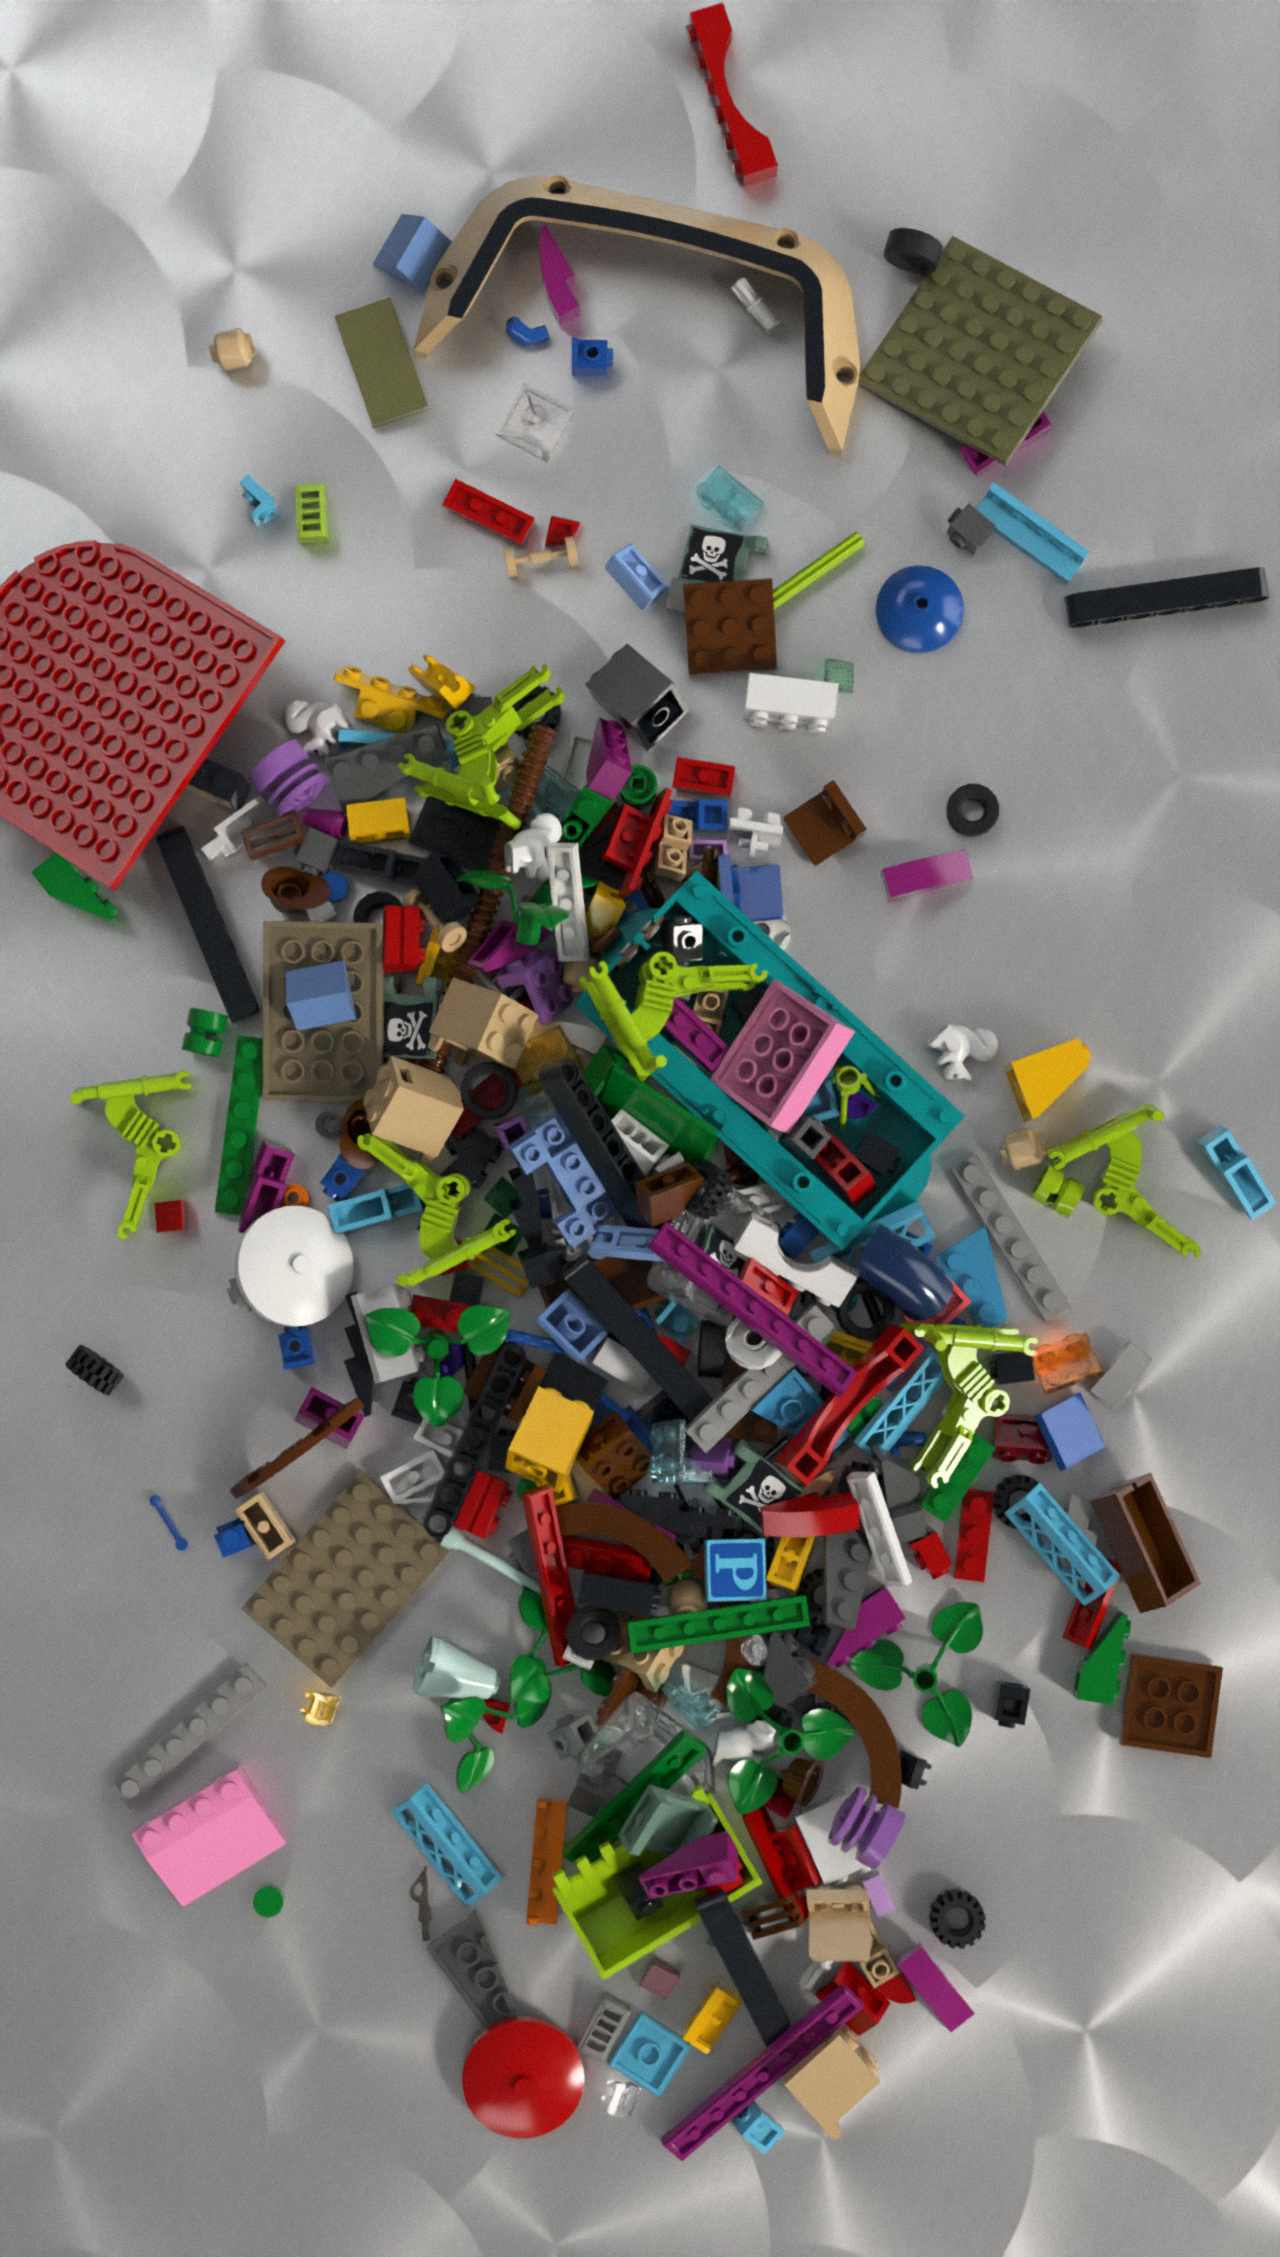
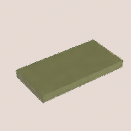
M390 297L336 315L335 319L373 428L427 410L428 405Z

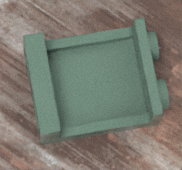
M648 1785L618 1833V1836L630 1854L639 1856L645 1848L671 1856L695 1839L710 1835L718 1819L707 1802Z

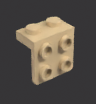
M622 1612L618 1618L621 1627L620 1641L615 1651L601 1660L637 1673L646 1689L657 1692L660 1685L667 1680L670 1668L676 1658L681 1656L684 1646L631 1654L629 1651L626 1621L653 1618L655 1616Z
M824 1885L816 1886L814 1889H807L810 1959L815 1962L869 1960L870 1899L868 1889H863L857 1885H849L844 1889H832Z

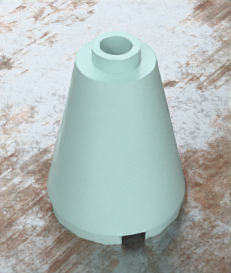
M430 1636L427 1639L420 1655V1659H422L420 1669L416 1668L414 1694L425 1697L447 1698L477 1696L482 1699H489L491 1694L496 1695L500 1685V1677L496 1676L497 1671L494 1668L438 1637Z

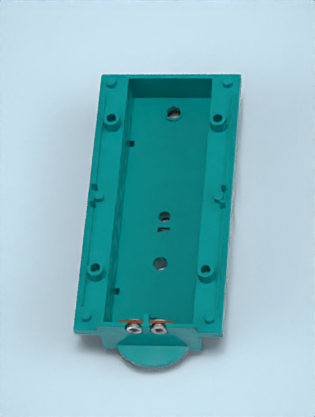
M696 870L661 908L641 910L629 915L616 927L623 935L607 951L603 952L601 961L607 964L608 976L622 1000L626 1001L627 1004L625 1005L631 1014L635 1008L637 988L642 985L638 978L640 967L651 955L663 952V920H673L674 915L679 914L691 915L693 920L702 924V960L686 961L689 963L688 967L757 964V969L755 970L757 976L763 970L768 972L767 977L755 985V987L760 985L764 994L775 978L855 1031L831 1068L829 1077L831 1079L834 1074V1068L837 1066L840 1068L853 1066L857 1068L860 1074L866 1073L868 1081L873 1085L881 1098L879 1096L874 1097L863 1084H861L858 1092L879 1106L864 1118L846 1119L844 1130L839 1128L840 1116L821 1122L852 1154L866 1132L871 1131L899 1148L900 1151L897 1156L901 1158L892 1174L887 1172L882 1177L865 1167L871 1173L877 1189L856 1207L836 1189L813 1160L799 1159L780 1140L776 1141L767 1133L768 1131L764 1128L765 1125L717 1087L671 1045L675 1039L662 1028L656 1036L646 1041L653 1057L663 1055L667 1059V1064L650 1073V1076L690 1113L718 1130V1138L834 1245L843 1251L872 1218H882L917 1201L928 1182L931 1171L930 1155L965 1116ZM729 990L723 1012L725 1023L720 1028L718 1036L729 1047H731L743 1028L730 1003L735 998L746 993L740 990ZM585 991L573 1005L616 1044L604 1021L600 1020V1014L587 991ZM696 993L691 994L688 1002L682 1001L691 1010H693ZM837 1083L832 1084L838 1110H840L841 1092L837 1088Z

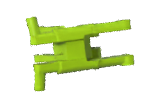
M546 664L542 665L540 673L535 666H532L528 672L498 693L493 703L480 714L471 716L467 711L460 710L448 717L446 729L455 740L453 745L460 762V771L457 775L447 772L442 767L436 768L417 761L410 753L404 755L408 764L399 763L398 767L403 774L419 778L424 783L422 787L419 785L414 787L419 796H432L445 801L450 806L456 805L483 816H491L503 821L513 830H517L521 826V821L506 806L497 803L500 797L495 792L494 786L497 781V769H500L494 752L500 746L507 744L508 738L515 731H522L553 706L560 705L564 701L565 694L561 687H557L555 695L552 694L550 689H546L518 712L512 707L513 704L550 678L551 672ZM463 723L465 726L459 730L458 726Z
M657 952L639 969L638 978L642 985L637 988L635 1008L631 1014L625 1005L627 1004L626 1001L622 1000L608 976V966L604 961L597 965L600 973H597L594 967H590L587 970L590 982H587L584 976L578 978L577 981L578 985L587 991L600 1014V1020L604 1021L621 1053L628 1059L635 1072V1077L644 1082L650 1073L667 1064L665 1056L653 1057L646 1041L651 1040L662 1030L672 1012L673 1000L675 998L704 991L740 990L748 992L756 984L762 982L767 977L768 972L763 970L757 976L755 974L757 964L680 967L670 953Z
M188 1071L151 1077L142 1075V1078L80 1087L76 1088L70 1095V1102L76 1105H82L85 1100L107 1099L105 1114L108 1121L122 1138L137 1146L133 1189L122 1223L117 1229V1234L122 1240H126L128 1237L124 1228H129L132 1233H135L148 1192L155 1182L159 1163L164 1158L175 1155L181 1145L177 1133L172 1130H161L158 1122L145 1115L137 1107L134 1095L144 1094V1096H149V1093L178 1089L188 1090L191 1088V1084H183L181 1082L183 1077L187 1078L190 1076ZM169 1134L173 1136L172 1142L176 1143L175 1149L170 1148L165 1153L161 1151L162 1146L157 1142L159 1137L165 1138Z
M1147 1103L1089 1131L1086 1129L1083 1134L1057 1147H1050L1046 1151L1050 1159L1058 1156L1057 1159L1051 1162L1054 1168L1058 1170L1062 1169L1066 1163L1092 1150L1097 1151L1099 1150L1098 1147L1107 1144L1109 1149L1108 1160L1100 1176L1103 1182L1096 1186L1091 1194V1200L1095 1208L1104 1215H1113L1117 1212L1126 1213L1141 1227L1151 1230L1184 1257L1188 1256V1249L1194 1253L1196 1258L1200 1257V1246L1192 1238L1186 1237L1161 1218L1134 1187L1141 1169L1142 1145L1132 1130L1138 1128L1137 1125L1149 1119L1157 1122L1162 1121L1164 1118L1163 1111ZM1112 1192L1111 1198L1114 1200L1111 1205L1105 1203L1102 1206V1201L1099 1199L1102 1194L1108 1196Z
M372 1133L358 1137L357 1143L362 1150L370 1152L398 1173L426 1204L420 1219V1247L423 1253L431 1260L424 1263V1266L420 1268L417 1266L412 1267L409 1274L399 1275L397 1277L398 1285L415 1286L469 1258L471 1260L474 1259L475 1256L480 1255V1252L501 1241L508 1240L517 1233L516 1229L506 1231L505 1226L511 1223V1219L507 1218L487 1231L473 1238L468 1237L462 1241V1244L457 1245L454 1239V1228L462 1210V1206H459V1203L469 1195L471 1190L469 1179L460 1173L443 1177L439 1176L395 1143L374 1135L372 1136ZM453 1182L458 1183L456 1189L460 1192L455 1195L449 1193L451 1187L448 1184Z
M909 1322L901 1324L900 1327L905 1328L911 1335L924 1337L926 1341L931 1342L939 1351L938 1360L944 1374L943 1378L954 1390L951 1400L946 1405L947 1410L943 1420L937 1424L917 1459L913 1460L910 1464L919 1478L921 1476L919 1468L921 1467L923 1471L928 1473L927 1482L933 1488H938V1477L939 1480L947 1483L950 1475L972 1442V1436L981 1419L987 1415L993 1417L1001 1416L1009 1408L1010 1399L1008 1394L992 1386L995 1381L991 1379V1376L986 1373L987 1371L978 1363L976 1357L977 1348L988 1349L989 1352H995L996 1350L1015 1351L1033 1356L1036 1354V1351L1028 1348L1030 1343L1036 1344L1038 1342L1037 1338L1030 1335H1017L1018 1330L1010 1326L1002 1329L981 1327L980 1324H975L974 1326ZM995 1398H996V1400L998 1401V1403H997V1405L994 1407V1406H992V1404H993V1402H994V1400H995ZM953 1437L949 1442L948 1446L946 1447L945 1451L941 1455L940 1459L938 1460L937 1464L935 1465L934 1469L931 1470L939 1455L943 1451L944 1447L948 1443L949 1439Z

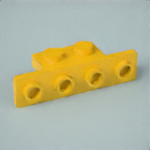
M341 666L333 678L337 682L360 689L353 717L398 733L413 729L417 711L441 719H445L451 711V706L436 696L419 694L416 689L410 686L400 687L391 684L387 678L382 676L372 677L363 674L359 668L354 666Z

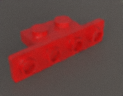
M668 787L657 794L649 816L627 804L620 808L601 859L627 871L618 897L622 899L631 893L635 894L642 883L640 873L642 868L648 865L652 857V852L649 851L652 842L658 839L662 831V826L659 825L662 816H666L672 804V801L669 800L672 790Z
M763 1806L755 1811L743 1814V1822L778 1898L793 1894L804 1920L809 1918L807 1897L803 1889L817 1885L822 1881V1878L797 1824L775 1830L769 1814ZM789 1904L782 1906L784 1910L791 1909ZM791 1916V1917H787V1918H788V1920H791V1919H794L795 1917H794V1916Z

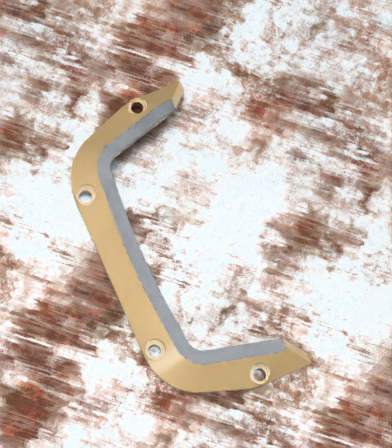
M562 175L524 177L503 184L479 202L438 262L431 276L413 349L414 356L425 359L429 352L453 327L463 320L476 300L513 231L525 221H544L641 237L724 258L791 280L799 286L803 295L806 400L809 403L829 453L841 456L860 371L852 292L846 275L836 259L822 246L807 237L798 235L792 229L772 228L567 180ZM556 189L563 190L565 194L557 195L551 194V192ZM787 242L790 243L793 248L788 249L780 247L778 245L780 243ZM448 280L452 282L446 289L438 287L441 281ZM846 373L852 380L848 383H842L837 379V376Z

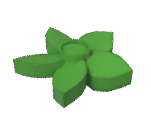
M687 1569L665 1582L662 1581V1584L666 1587L675 1582L686 1580L687 1577L694 1573Z

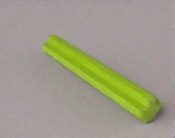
M853 532L773 589L774 609L862 548L864 540L858 532Z

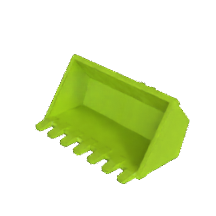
M698 1786L691 1791L692 1797L707 1802L718 1819L713 1831L715 1834L728 1831L738 1850V1859L743 1866V1869L739 1871L743 1884L732 1891L728 1890L726 1894L731 1903L762 1884V1881L711 1792L705 1794L703 1788ZM607 1841L598 1847L603 1857L591 1864L585 1855L578 1858L575 1863L579 1871L567 1878L562 1869L552 1874L556 1885L551 1887L602 1980H605L702 1920L694 1900L708 1894L705 1888L660 1897L663 1906L658 1908L652 1915L643 1917L638 1921L622 1896L614 1880L616 1876L639 1863L647 1871L669 1857L668 1855L644 1848L641 1854L637 1856L630 1854L624 1844L613 1850L611 1844Z

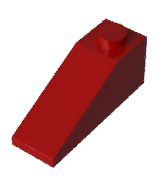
M824 1125V1129L832 1137L813 1161L836 1189L856 1207L874 1192L877 1186L871 1173Z

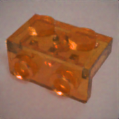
M1087 1332L1080 1335L1078 1333L1068 1335L1063 1341L1053 1345H1041L1035 1350L1036 1354L1032 1356L1034 1371L1045 1395L1102 1375L1099 1363L1090 1346Z

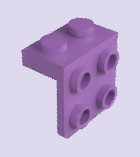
M535 947L523 957L505 965L506 969L496 977L500 988L525 985L535 1013L539 1014L538 1020L541 1025H547L552 1022L573 1002L572 989L562 980V963L558 961L554 947L537 950Z

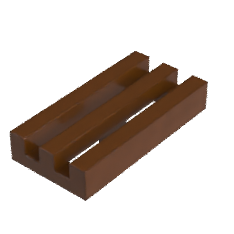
M294 811L241 831L249 859L254 861L307 841L306 835L303 833V826L299 820V813ZM293 822L291 827L273 832L254 841L250 840L253 836ZM294 833L297 834L289 838L283 839L281 841L275 842L273 844L267 845L265 847L259 848L257 850H253L254 848L278 840L280 838L286 837L288 835Z
M793 1894L750 1906L741 1911L743 1918L747 1917L749 1920L746 1923L748 1929L752 1928L754 1931L751 1934L753 1940L797 1928L805 1923ZM788 1904L791 1908L757 1918L755 1915ZM787 1917H795L794 1919L761 1928L760 1926Z

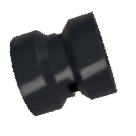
M809 1619L810 1626L797 1628L794 1638L799 1648H809L811 1653L820 1657L829 1639L831 1628L824 1625H814L812 1620Z

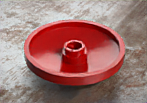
M531 2016L503 2019L485 2029L470 2046L462 2071L464 2097L473 2115L484 2126L495 2133L511 2138H533L547 2134L561 2126L573 2114L579 2104L584 2087V2068L581 2054L571 2037L563 2029L550 2021Z

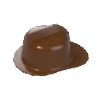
M288 866L270 869L261 880L262 891L270 898L272 905L278 911L286 914H294L301 910L316 908L327 901L331 893L330 885L325 879Z
M364 1098L355 1101L348 1107L340 1125V1151L342 1157L350 1166L356 1169H368L379 1161L370 1152L362 1150L357 1143L360 1135L371 1133L370 1125L367 1121L366 1108L363 1105Z
M807 1758L794 1759L787 1769L781 1770L784 1774L783 1791L795 1800L798 1805L802 1807L808 1805L814 1798L823 1777L824 1765L822 1761Z

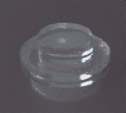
M761 1635L748 1637L743 1642L741 1648L744 1660L754 1666L766 1663L769 1641Z

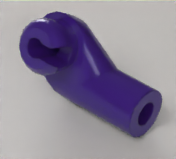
M448 1344L449 1354L439 1362L440 1378L444 1376L453 1377L464 1366L463 1344Z

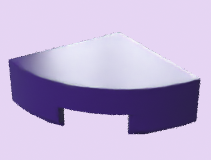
M857 1091L855 1094L848 1096L846 1119L864 1118L870 1115L879 1105Z

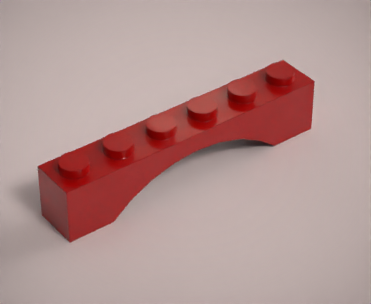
M723 2L690 12L689 25H686L687 36L690 43L695 42L698 51L695 52V59L699 70L704 69L707 79H704V86L708 97L713 96L716 104V106H713L714 116L717 124L722 123L725 133L722 134V139L726 151L731 150L734 160L731 161L735 178L740 177L743 187L777 177L778 164L769 138L757 131L744 119L734 105L727 88L724 64L731 44L732 27Z
M890 1324L853 1367L858 1373L846 1392L840 1398L832 1392L774 1462L794 1481L808 1486L827 1464L838 1439L857 1413L883 1387L906 1371L923 1351L924 1347L905 1328Z

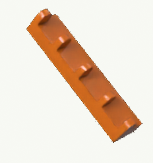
M537 1798L526 1924L538 1925V1923L557 1925L559 1901L551 1887L556 1885L552 1874L562 1869V1849L564 1847L568 1800Z

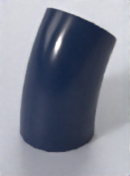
M881 1223L872 1235L853 1271L855 1276L884 1294L908 1319L914 1321L927 1320L937 1315L950 1302L953 1294L952 1282L928 1256L908 1240Z

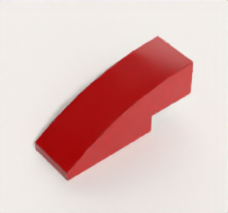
M850 1491L825 1498H820L817 1492L760 1507L761 1527L764 1536L812 1537L860 1529L859 1503Z

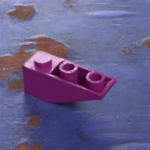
M599 717L595 727L586 770L587 785L589 789L614 800L632 773L625 729L614 720L607 721Z
M882 1585L862 1598L855 1630L850 1632L842 1629L825 1659L829 1667L834 1664L837 1668L852 1659L850 1654L860 1648L862 1651H865L877 1643L876 1637L886 1632L887 1635H890L903 1626L901 1621L906 1618L886 1586Z
M728 1831L699 1837L639 1875V1880L650 1899L737 1881L738 1850Z

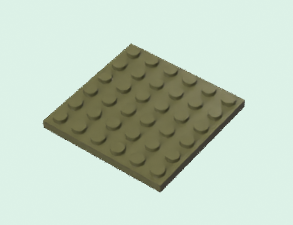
M952 236L941 252L936 271L927 273L860 373L858 385L1002 465L1007 466L1103 319L1100 314Z

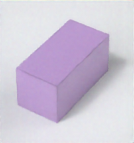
M692 840V844L689 847V861H702L704 848H716L719 850V855L727 854V840Z
M878 1871L861 1878L865 1889H868L869 1899L877 1917L895 1910Z

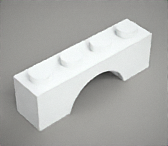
M752 1211L734 1240L736 1254L745 1261L751 1258L755 1259L775 1275H781L788 1279V1283L795 1289L802 1292L806 1289L815 1294L816 1300L826 1306L833 1304L839 1308L857 1279V1276L853 1274L855 1268L832 1255L812 1264H802L791 1260L783 1253L779 1246L778 1225Z

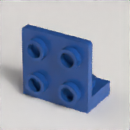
M730 854L718 855L721 893L752 922L784 918L780 866L778 864L738 868L737 865H732Z

